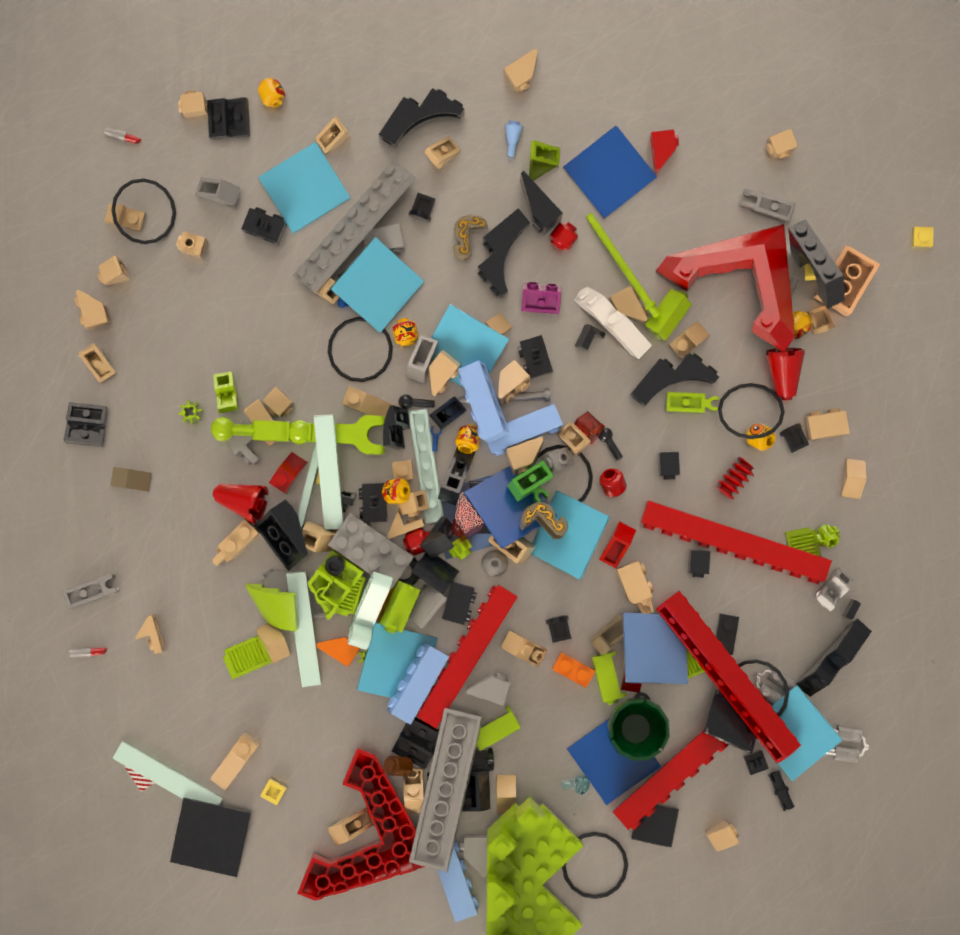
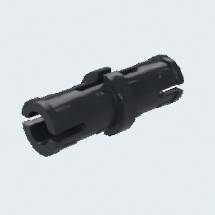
M780 770L768 774L775 790L773 792L778 797L783 811L794 808L795 805L788 792L789 788L785 785Z

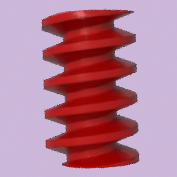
M741 457L737 458L739 464L735 462L732 464L734 469H727L729 475H722L724 481H717L719 487L715 486L724 496L732 500L735 499L732 495L733 492L739 494L737 487L744 488L742 481L749 482L747 475L754 477L752 472L754 467Z

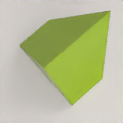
M535 140L531 141L529 177L533 181L555 167H559L560 148Z

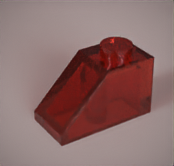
M462 492L457 501L452 531L463 541L481 531L484 522Z

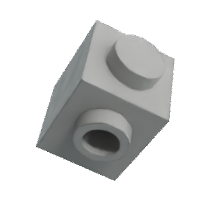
M568 446L540 456L541 461H544L551 473L574 465Z

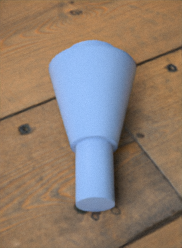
M509 121V124H505L508 143L507 156L515 157L516 144L524 127L518 121Z

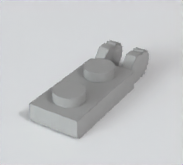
M744 189V195L757 199L755 204L746 200H740V206L753 209L755 212L788 223L790 222L796 203L763 192Z

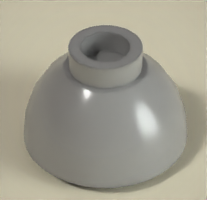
M491 550L483 556L482 568L489 576H500L508 568V559L503 552Z

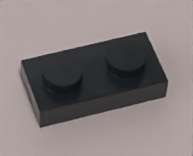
M719 613L716 638L724 645L727 652L733 655L739 617Z

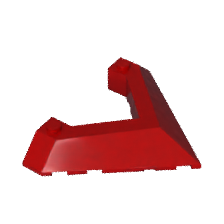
M784 224L666 256L657 268V273L687 292L698 277L706 276V274H721L733 272L736 269L744 268L745 270L752 268L761 306V313L753 322L752 333L782 352H785L794 340L795 329Z
M359 748L356 749L342 785L361 792L380 839L332 860L313 853L297 894L314 901L425 867L409 862L416 828L376 755Z

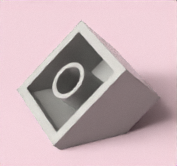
M423 584L419 589V597L416 599L409 618L422 629L448 598L429 584L428 586Z
M496 672V675L491 674L468 686L466 694L504 705L510 680L507 679L506 675Z

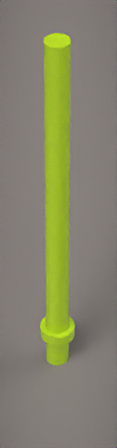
M593 213L586 216L587 220L646 305L645 309L650 311L654 319L661 316L656 308L655 301L650 299Z

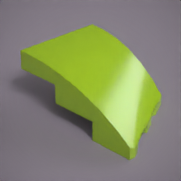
M334 549L331 550L322 565L307 583L311 592L315 594L316 601L323 608L326 614L325 617L330 620L365 571ZM332 555H339L345 560V569L339 575H331L325 568L326 561Z
M246 583L247 591L267 623L283 630H298L296 593L280 592L279 588H264L263 584Z

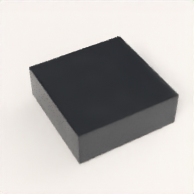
M851 599L842 616L852 620L861 603Z

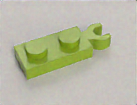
M666 392V412L705 413V408H708L710 411H717L718 407H712L711 401H717L719 397L712 396L709 399H705L706 393Z

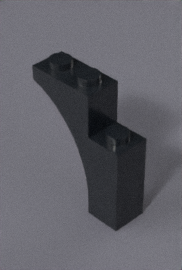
M433 88L420 107L418 106L419 103L413 98L409 97L407 99L403 97L380 131L379 138L396 149L400 141L410 130L427 120L440 117L461 119L464 115L463 104L456 99L450 100L444 91Z
M519 208L483 237L484 248L489 253L493 252V254L478 266L479 272L477 274L483 282L488 281L491 285L489 289L496 297L499 295L503 298L508 294L504 279L505 260L514 241L530 226V221Z
M689 353L675 370L672 368L673 364L670 361L660 358L632 391L630 396L645 407L659 391L672 384L683 381H702L714 384L719 376L716 375L718 372L712 366H705L702 363L703 359L695 353L693 355Z
M858 618L848 624L830 649L797 681L796 685L809 697L830 685L839 670L853 660L872 631Z

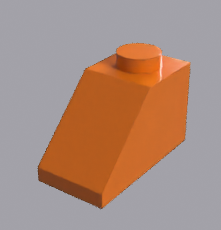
M346 636L321 641L316 645L317 648L347 667L350 666L361 649L349 645L348 637Z

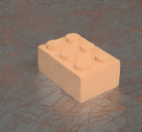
M848 245L842 248L835 260V264L843 274L845 301L831 307L846 317L854 310L880 265ZM817 290V292H816L814 298L817 299V300H819L820 302H822V300H821L820 297L818 296V290Z

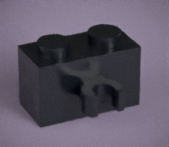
M256 207L255 210L249 208L241 229L247 234L279 246L287 224L283 221V217L273 214L272 217L267 215L265 210Z
M542 335L520 341V347H517L520 358L524 357L526 365H523V369L530 375V380L553 373Z
M384 483L362 484V488H359V500H363V507L359 508V515L364 523L388 522L387 502L382 496Z

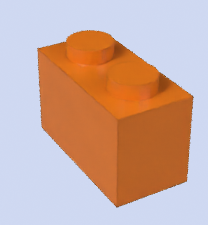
M561 651L551 668L587 688L595 673L594 669Z

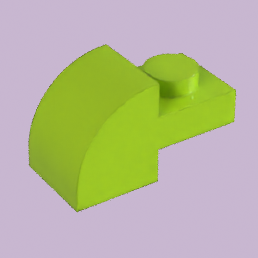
M232 371L214 374V390L216 392L219 414L238 410V394Z

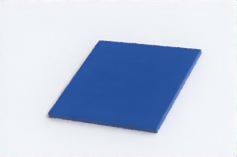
M617 125L563 166L604 219L657 178L656 174Z
M511 466L464 492L501 549L541 526L535 520L521 531L519 527L520 517L525 509L535 502L533 500V493L519 502L513 496L507 486L519 474L514 475ZM538 495L541 502L550 505L543 495Z
M609 719L567 748L606 805L661 767L655 757L646 761H631L617 754L609 742L610 738H608L607 723Z

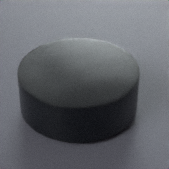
M332 555L325 563V568L331 575L341 574L346 566L345 560L339 555Z

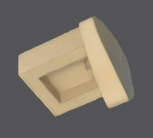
M826 306L807 312L812 319L813 335L826 332L835 327Z

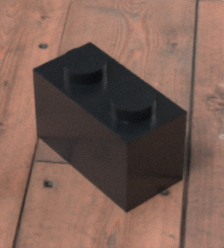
M452 581L442 619L464 625L465 621L469 622L472 613L469 610L470 603H475L477 592H474L475 587Z

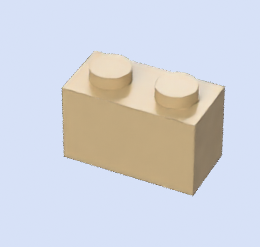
M840 408L828 410L829 413L821 414V411L810 412V416L805 417L808 440L849 434L846 411H840Z

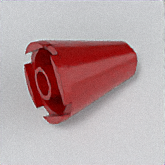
M776 348L766 350V357L775 391L778 397H781V400H792V397L797 394L805 349L787 348L785 352L781 350L776 352Z
M220 483L218 486H215L212 496L215 502L249 522L256 523V520H260L264 515L268 501H265V495H268L269 492L268 488L262 485Z

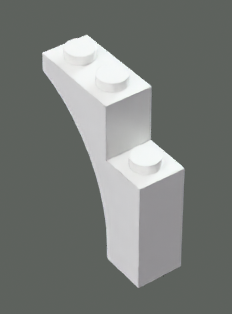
M588 286L578 292L574 301L604 326L631 355L640 359L652 346L626 315L617 311L604 295Z

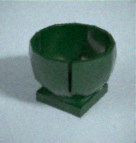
M644 698L628 699L617 706L607 723L609 742L617 754L631 761H646L662 752L659 748L664 750L670 737L669 719L658 704Z

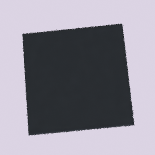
M184 797L170 862L237 877L251 812Z

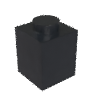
M679 452L658 453L659 476H664V480L675 479V476L680 475Z
M689 550L688 573H692V577L704 578V574H709L710 551Z

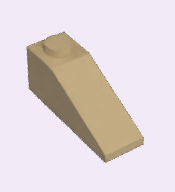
M351 386L348 387L341 403L363 414L386 417L389 406L393 405Z
M244 733L210 780L226 791L260 746V743L247 733Z

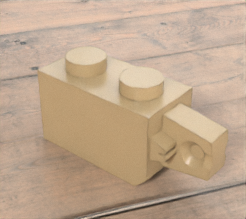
M245 519L217 546L216 551L218 554L211 561L216 566H219L224 560L227 563L230 560H234L260 533L251 522Z
M635 561L617 568L616 571L628 601L636 604L641 614L654 612L651 601L653 597L651 593L654 592L651 582L646 581L644 575L647 574L644 564Z

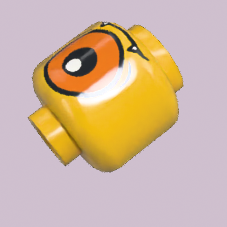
M756 423L747 430L746 435L763 434L772 428ZM775 433L764 438L747 439V443L756 449L767 450L775 443Z

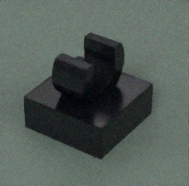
M341 490L343 512L346 513L348 505L353 506L357 493Z
M762 750L743 756L750 775L769 769Z

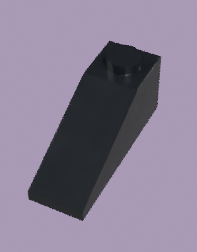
M458 447L456 448L437 499L456 505L476 451L466 454L459 451Z

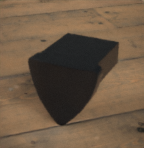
M417 193L412 210L409 211L408 215L421 221L430 222V215L436 199Z
M585 324L575 346L579 349L588 350L595 335L604 339L606 333L590 324Z
M800 423L792 425L779 433L781 437L783 436L790 453L809 445Z
M568 615L555 616L545 620L546 624L549 625L552 643L571 639L567 621L569 619Z
M492 748L475 751L471 771L494 770V753Z

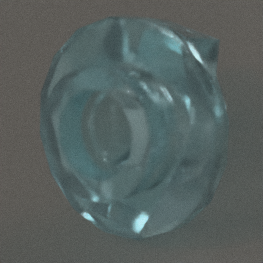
M584 775L576 776L575 780L562 781L563 789L575 788L576 793L580 795L585 794L590 787V782L587 776Z

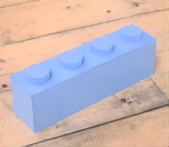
M478 360L458 369L460 373L459 381L466 390L465 398L472 407V418L475 422L477 421L479 427L477 429L479 437L484 441L492 442L510 434L486 364Z
M555 404L507 422L510 434L492 442H487L491 454L495 453L496 456L506 453V449L519 445L529 439H536L547 432L550 435L559 432V427H562L563 424Z
M426 643L417 650L415 661L408 666L407 675L404 680L399 682L395 696L391 697L387 704L388 708L386 711L410 725L449 656Z
M457 841L454 843L448 872L437 870L455 922L478 915L477 909L480 908L477 897H473L471 890H473L471 879H466L464 873L467 871L465 862L459 859L458 853H460V848Z

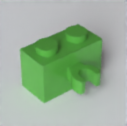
M541 461L512 479L507 487L518 502L533 493L535 503L541 502L538 497L539 494L543 495L545 499L549 497V493L541 487L549 483L554 476L544 461Z

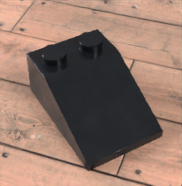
M523 171L520 182L533 222L532 226L538 233L542 232L545 235L561 221L563 212Z
M286 499L270 509L254 524V527L288 571L308 555L298 514Z
M489 770L471 771L462 812L491 809ZM427 772V782L430 772Z

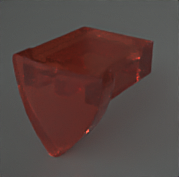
M589 411L578 417L574 422L589 438L591 445L605 428V425L601 424Z

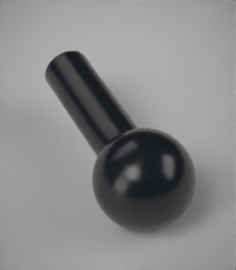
M403 394L398 400L399 406L403 409H409L412 406L435 407V400L414 399L409 394Z
M602 427L598 431L599 440L607 444L616 461L620 460L623 456L612 439V430L608 427Z

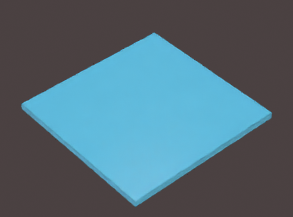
M316 142L258 177L292 233L297 232L350 199L349 194Z
M374 237L331 287V290L381 333L424 281L381 241Z
M450 304L431 337L438 341L433 361L444 350L461 364L458 369L479 360L486 364L490 374L509 338ZM458 373L454 380L450 378L451 381L465 388L459 381L460 373Z
M556 490L550 506L557 514L556 520H559L560 517L565 518L568 523V530L561 539H553L540 526L532 542L535 549L531 554L581 580L610 516Z
M375 623L357 690L391 698L395 696L399 682L404 680L407 675L408 666L415 661L419 647L426 643L435 648L438 638L403 630L402 633L396 631L393 634L384 630V625Z
M797 685L789 691L787 707L779 718L784 721L790 732L796 736L801 746L787 759L778 763V765L791 781H794L838 745L842 738ZM785 695L772 706L776 714L783 706Z

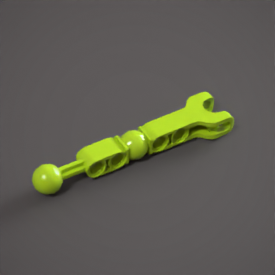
M365 415L354 424L335 423L337 444L355 445L359 451L367 455L385 454V447L371 443L368 437L369 431L373 427L384 426L385 417ZM218 417L212 422L210 428L213 438L218 441H227L233 435L252 436V440L292 441L299 445L306 442L316 443L314 423L308 424L303 420H296L292 423L253 420L252 425L233 424L229 418Z

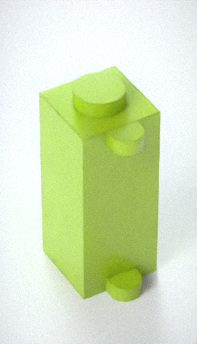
M671 288L657 307L661 316L654 319L651 315L645 324L646 328L660 340L666 341L692 306V303L687 299L689 296L682 290L677 292Z
M400 581L397 582L380 621V624L385 626L384 630L393 634L396 631L403 632L419 595V589Z
M616 651L608 652L604 655L591 656L602 702H607V705L618 703V699L627 696L626 692L621 693L612 660V656L617 655Z
M509 705L505 707L506 713L481 726L477 747L480 751L521 728Z

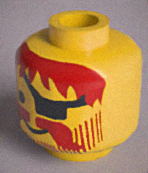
M266 78L260 82L257 90L262 103L269 107L280 106L285 98V91L280 81Z
M795 311L793 313L794 339H800L811 331L812 319L806 312Z
M402 318L397 320V324L392 327L396 344H400L401 347L416 344L415 341L419 338V334L414 321Z
M468 424L459 428L455 444L462 453L471 454L478 450L481 438L478 435L477 426Z
M390 479L384 483L382 488V496L389 504L407 502L411 492L408 482L404 479Z

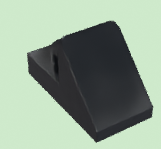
M454 396L429 416L441 430H444L467 410Z
M442 516L419 546L430 558H434L454 547L450 538L457 529L447 517Z

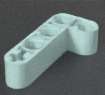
M373 571L349 626V645L365 650L368 649L372 637V628L390 590L392 577Z

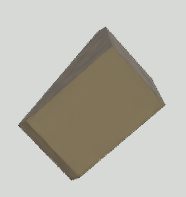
M113 467L110 486L149 492L152 473Z

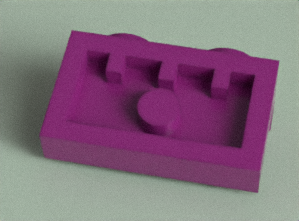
M537 282L523 284L521 311L559 314L561 302L560 286L554 283L539 285Z

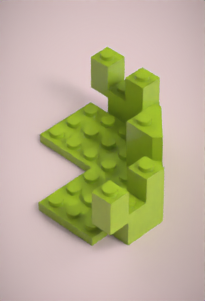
M531 797L520 806L514 803L487 829L486 935H573L583 926L582 922L543 884L567 863L584 844L543 803L539 806Z

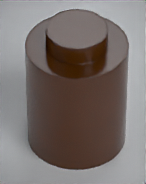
M389 756L384 761V771L390 776H408L413 770V762L409 757Z

